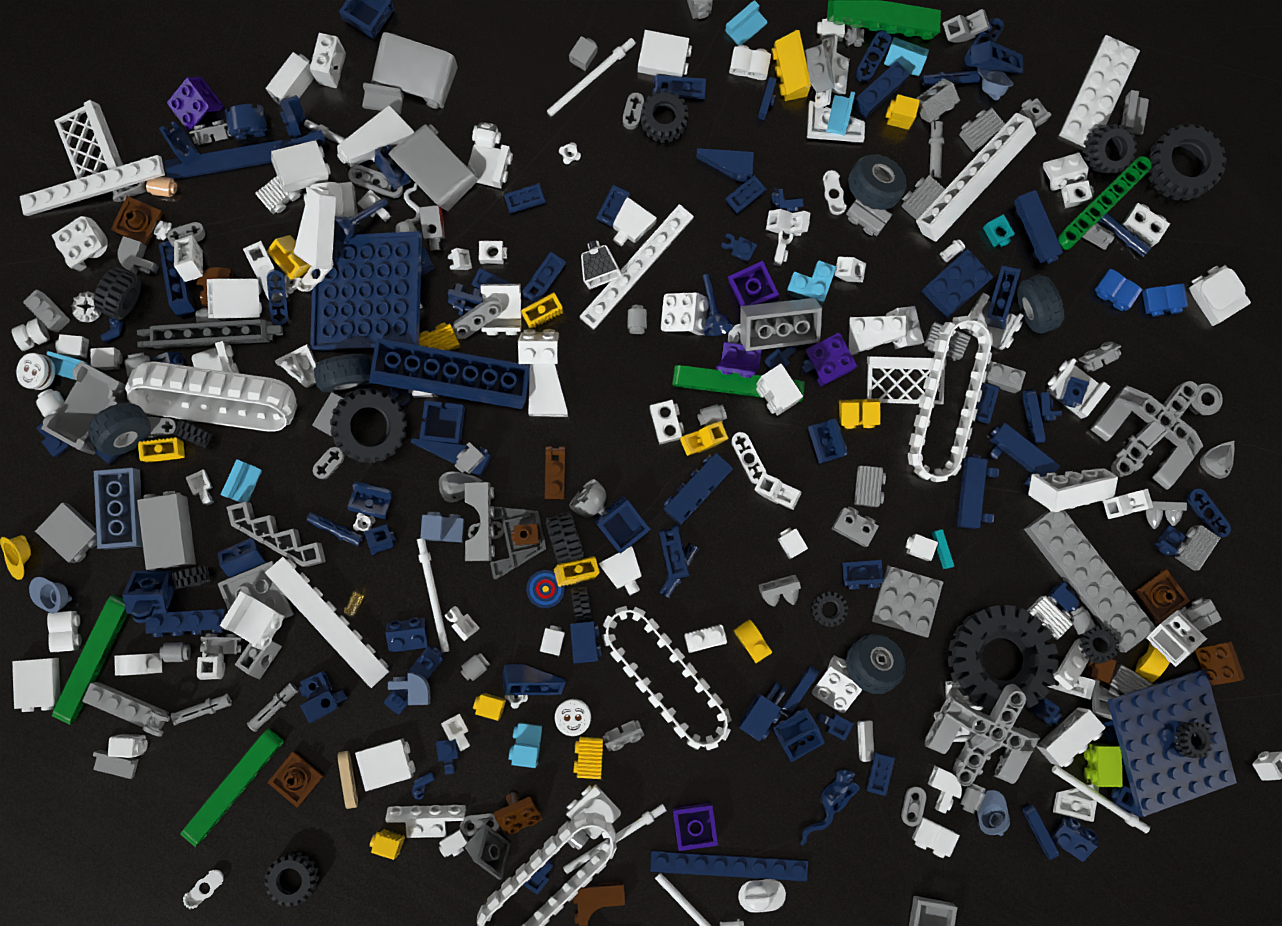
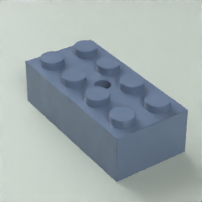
M125 468L94 471L97 549L142 547L143 542L137 500L141 499L140 470Z

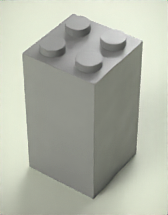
M175 491L163 492V496L150 494L144 495V499L137 500L146 570L160 571L196 565L187 496L175 493Z

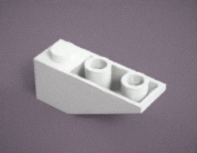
M259 241L243 250L268 298L266 276L270 270L275 268L265 247ZM276 273L270 278V280L274 281V287H270V290L274 288L282 289V286L278 287V280L280 278ZM275 292L271 298L274 302H279L283 299V295Z

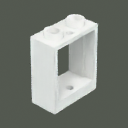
M323 33L318 35L310 70L319 85L337 88L346 52L338 37Z

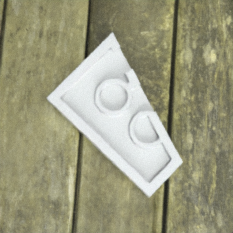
M809 101L807 138L851 142L864 141V121L850 116L845 136L826 132L831 109L828 107L817 109L814 107L815 102Z
M850 317L849 351L853 356L858 352L906 337L908 317Z

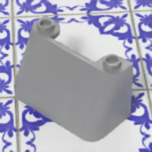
M384 32L380 41L371 83L399 88L401 91L423 97L427 105L432 108H444L458 66L455 57L446 51Z
M425 124L394 147L388 154L439 207L449 211L479 180L476 176L478 172L470 164L468 166L463 164L437 136L439 132L431 124L429 126Z
M80 361L72 372L73 378L77 382L58 414L47 415L43 420L41 429L80 451L95 454L97 449L88 434L90 422L100 411L109 406L116 405L117 403H126L128 401L127 391L125 390L126 385Z

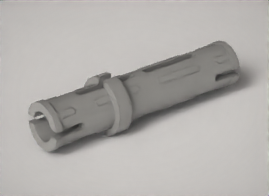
M936 121V124L931 122V138L929 139V144H931L930 176L934 180L942 178V144H944V139L942 138L943 122Z
M290 682L279 694L276 693L273 696L274 699L247 723L249 728L256 732L281 707L287 705V701L299 692L298 688ZM284 695H286V696L275 706V704H276ZM269 709H271V710L260 720V718H261Z
M225 694L215 699L209 698L204 703L172 713V722L174 725L207 713L213 714L216 710L231 706L230 696Z

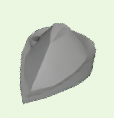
M1234 441L1211 448L1201 456L1200 464L1208 474L1218 479L1225 478L1230 474L1233 467Z
M447 472L439 479V490L445 501L454 503L465 498V483H481L483 480L460 472Z

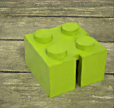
M1088 743V748L1084 751V758L1088 761L1087 768L1084 769L1087 783L1098 787H1122V754L1120 746L1110 743Z

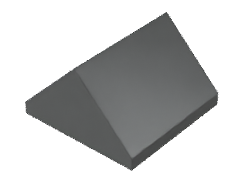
M483 825L464 847L474 862L497 879L501 880L503 878L511 843L488 825Z

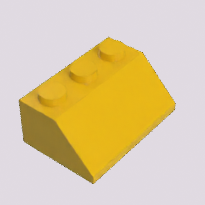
M796 30L775 41L774 48L771 49L772 58L777 62L775 67L777 78L780 77L781 84H779L781 96L784 95L785 101L807 97L811 87L800 31Z

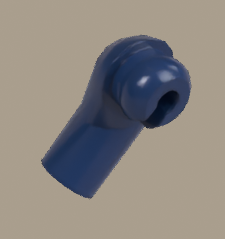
M110 318V330L100 335L104 343L120 336L123 327L122 319Z
M431 771L415 779L412 789L415 799H422L426 784L435 780Z

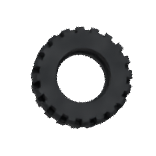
M1181 124L1169 129L1155 141V144L1149 150L1150 154L1147 156L1152 164L1151 169L1147 173L1150 172L1151 176L1148 178L1150 182L1154 181L1157 191L1161 189L1163 191L1162 195L1166 197L1172 195L1174 200L1182 198L1185 201L1201 196L1218 183L1221 179L1220 176L1223 175L1225 170L1222 166L1226 164V157H1223L1225 153L1224 147L1219 145L1221 141L1219 138L1215 139L1212 136L1214 134L1212 131H1205V127L1200 125L1195 127L1194 124H1187L1184 127ZM1185 148L1195 154L1200 165L1197 177L1184 176L1175 169L1172 163L1173 149Z
M369 388L358 389L340 399L338 405L332 411L330 432L334 443L341 452L354 460L363 463L386 460V457L394 455L396 453L395 450L403 444L401 442L406 436L405 427H407V421L404 418L405 413L400 408L398 401L394 400L387 393ZM366 407L379 410L386 420L384 435L380 440L371 444L361 443L356 440L350 429L353 415L358 410Z

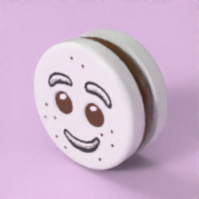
M36 353L26 354L17 365V379L26 388L43 390L50 386L54 380L55 365L48 356Z
M568 699L562 702L555 713L556 726L562 733L569 736L582 734L587 730L591 722L589 707L579 699Z

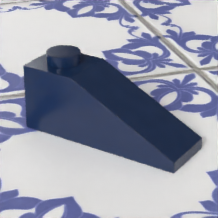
M992 41L971 47V65L982 70L1016 74L1023 73L1022 54Z
M697 148L696 158L729 177L737 178V181L742 182L748 181L752 177L754 152Z
M505 665L501 677L505 695H561L566 683L565 679L527 665Z

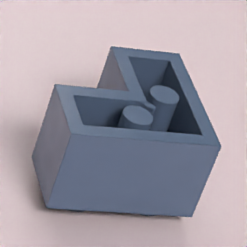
M428 512V515H422L421 539L464 543L466 520L461 519V515L449 514V518L442 517V514L439 512Z

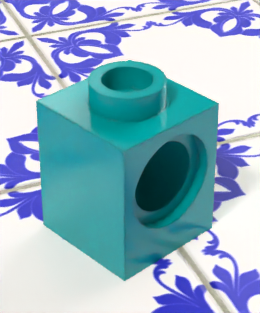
M1004 214L988 222L983 227L994 247L999 244L1001 247L1011 242L1010 238L1015 235ZM996 229H1001L1004 236H999L996 233Z

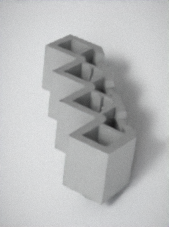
M243 502L227 507L231 526L267 545L283 556L288 557L303 567H310L326 562L321 543L316 542L302 546L299 532L296 529L279 533L275 517L268 515L255 519L251 503Z

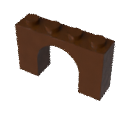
M624 882L590 884L581 887L578 890V894L573 897L574 904L578 905V911L575 912V924L588 926L590 916L597 909L625 905Z

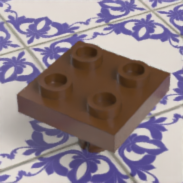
M126 196L111 230L148 246L163 212Z
M1167 569L1134 591L1156 623H1161L1190 601Z
M1232 641L1202 646L1195 650L1201 669L1207 670L1206 673L1208 674L1211 686L1245 679Z
M293 751L267 783L298 808L324 775Z
M515 792L506 796L509 806L493 812L496 821L506 835L515 834L520 829L533 826L538 821L543 820L540 811L531 797L519 801L518 794Z

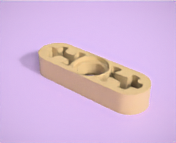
M349 751L338 752V764L345 806L347 809L358 807V798L351 755Z

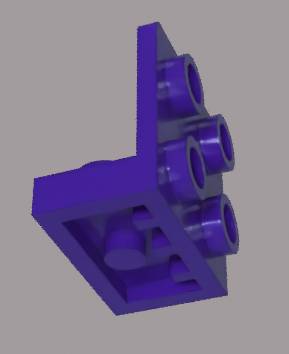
M187 77L167 102L188 131H192L194 126L199 123L207 112L220 111L224 106L202 77Z
M840 333L806 349V353L819 376L817 381L820 387L853 371L857 367Z
M725 341L722 360L717 365V370H721V373L726 375L740 373L741 377L751 378L756 375L760 368L762 349L746 351L741 343Z

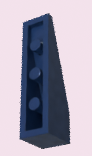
M169 241L159 243L169 306L177 317L196 312L189 281L185 282L174 267V247Z
M413 438L411 440V443L453 464L457 463V456L463 449H469L465 445ZM478 446L476 449L485 458L476 466L472 473L482 477L491 456L488 454L489 450Z

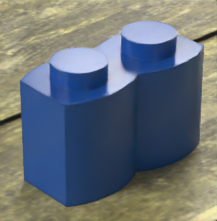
M1112 269L1105 273L1094 289L1101 299H1109L1114 303L1113 306L1121 311L1123 309L1128 310L1142 291L1138 285L1127 280Z
M1184 284L1149 288L1142 292L1146 314L1152 313V316L1163 315L1164 311H1171V314L1180 313L1188 306Z

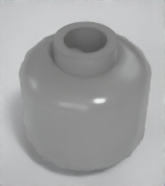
M143 352L128 355L124 362L127 376L130 377L132 370L140 366V364L151 362L150 357L144 355Z

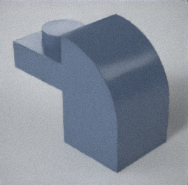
M410 672L408 673V680H405V677H393V681L388 682V690L408 689V705L430 704V686L427 680L420 674Z

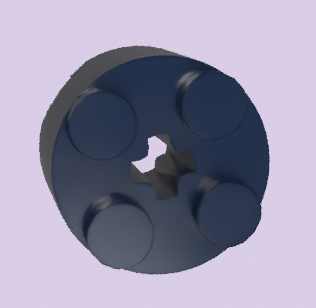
M243 104L230 107L231 111L225 110L228 132L231 136H235L236 140L246 139L247 135L254 134V137L266 135L267 125L262 105L257 104V108H252V104Z

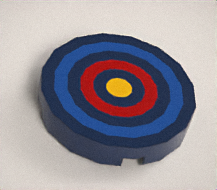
M541 570L530 577L527 582L526 591L528 598L534 605L540 608H550L562 600L565 586H558L553 571Z

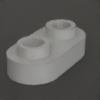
M910 787L905 794L901 817L908 826H917L922 820L926 793L920 787ZM918 793V798L913 800L912 794ZM910 812L914 813V817L912 819L908 818V814Z
M481 814L465 817V820L461 821L460 828L464 835L473 837L483 825H487L489 822L494 823L492 829L495 832H498L500 825L496 821L494 814ZM474 824V829L468 830V825Z

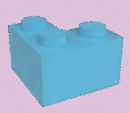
M818 260L812 277L794 272L786 294L798 299L815 298L819 305L822 306L836 266Z
M519 722L518 727L514 726L513 738H516V743L510 748L509 760H512V765L531 768L537 766L543 725Z

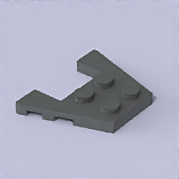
M494 507V518H491V521L502 519L510 556L507 559L490 562L494 579L500 578L547 549L539 511ZM539 524L541 544L516 546L515 542H512L511 530H514V526Z

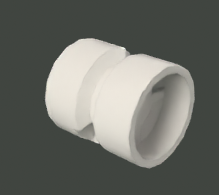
M39 318L28 321L27 326L22 324L12 329L14 340L22 351L34 347L35 343L41 344L50 340L48 330Z

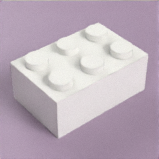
M782 364L761 376L756 383L758 394L762 398H766L768 409L772 414L776 413L777 416L795 405L803 397Z
M1078 707L1042 739L1036 747L1051 764L1066 767L1073 762V757L1077 753L1080 754L1088 748V743L1102 736L1105 726L1089 709Z

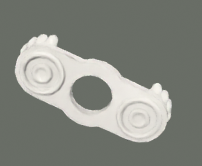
M831 170L823 176L825 198L828 201L831 213L840 215L846 210V205H844L843 190L839 183L840 175L836 171ZM831 189L838 190L839 197L832 199L829 196V191Z
M311 266L303 278H297L296 287L303 292L312 290L318 283L323 281L325 275L331 269H320V277L314 279L312 273L315 269L319 268Z
M220 870L209 871L205 878L200 879L195 884V887L183 897L184 905L189 909L198 907L205 898L210 897L214 890L224 881L223 873ZM205 882L210 885L209 893L203 894L200 892L199 887L201 883Z

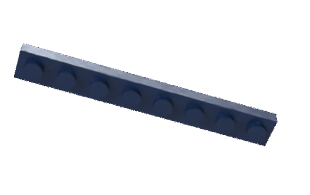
M651 851L650 872L807 881V860Z

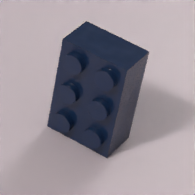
M967 249L932 280L922 292L946 318H949L993 278V275Z

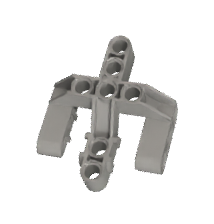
M1188 381L1178 385L1163 405L1151 395L1129 386L1122 388L1090 430L1103 440L1108 441L1131 411L1148 424L1136 436L1132 435L1125 448L1118 452L1117 458L1111 466V471L1114 475L1123 477L1131 474L1134 470H1139L1143 466L1141 462L1147 454L1151 455L1153 453L1151 448L1165 436L1176 447L1172 448L1167 459L1160 463V468L1152 479L1166 490L1176 482L1194 459V456L1203 447L1196 431L1180 419L1199 392L1196 383ZM1184 387L1189 390V396L1184 393ZM1173 402H1175V403L1177 404V406H1178V409H1177V410H1175V409L1173 408V406H1172V403H1173ZM1146 404L1151 407V413L1146 411ZM1161 417L1166 419V425L1162 424ZM1177 429H1179V430L1181 431V433H1182V436H1181V437H1179V436L1177 435V433H1176V430H1177ZM1132 448L1137 452L1136 457L1131 454ZM1120 463L1125 465V472L1120 470Z
M1010 684L1003 689L990 716L971 708L969 704L949 696L926 737L925 746L946 754L962 726L977 735L965 741V746L959 757L956 758L952 771L959 784L962 786L972 784L977 774L981 775L983 773L982 767L986 759L990 760L991 753L1002 747V745L1007 748L999 758L1000 761L994 776L1014 784L1031 753H1033V749L1037 741L1040 740V737L1022 727L1016 728L1013 726L1026 702V696L1017 685ZM1018 693L1016 698L1011 699L1013 694ZM1008 711L1007 715L1002 716L1003 712ZM982 720L981 724L975 726L977 721ZM999 728L998 732L993 733L994 729ZM976 755L975 758L969 759L970 756ZM967 772L964 776H960L961 773Z

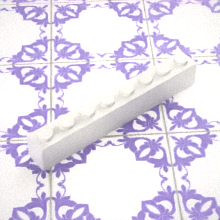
M1015 113L916 220L923 235L937 241L1032 139L1036 132L1030 118Z
M282 557L265 574L367 685L372 688L389 672L387 670L389 667L382 658L378 660L373 655L376 653L369 644L365 646L360 641L362 636L356 630L352 632L347 627L349 622L342 615L338 617L334 613L336 608L329 601L325 603L321 599L323 594L316 587L312 589L308 585L310 580L304 573L299 575L296 572L295 568L297 566L289 558L285 560Z

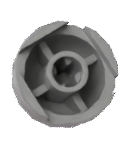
M593 479L583 486L585 489L581 493L577 492L569 504L570 509L581 517L588 518L595 514L600 515L606 508L604 506L607 498L606 491L599 482Z

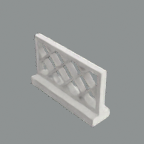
M91 100L85 102V106L54 120L77 179L83 178L85 170L92 172V175L98 173L102 162L107 165L108 170L123 166L101 107ZM86 112L88 116L86 123L78 122L81 114ZM68 120L72 121L69 132L65 131L62 123ZM77 124L84 126L80 137L74 135ZM88 129H92L94 132L92 141L85 139ZM72 136L79 138L75 149L70 146ZM84 141L91 143L87 154L80 151ZM95 145L99 146L101 150L98 158L91 156ZM79 153L86 156L82 166L78 165L76 161ZM90 158L97 160L93 171L87 169Z
M867 357V399H872V390L878 386L884 392L878 399L880 403L919 404L921 396H924L925 392L917 384L928 377L927 375L930 373V370H928L930 360L934 358ZM945 366L941 372L939 389H937L939 400H934L935 404H943ZM872 368H880L885 375L876 381L872 377ZM894 369H899L904 374L897 382L889 375ZM914 369H918L923 375L916 382L908 375ZM886 377L894 383L887 391L879 384ZM905 377L913 384L906 392L898 385ZM897 386L903 394L898 399H893L888 393ZM914 387L922 393L917 400H912L908 395Z

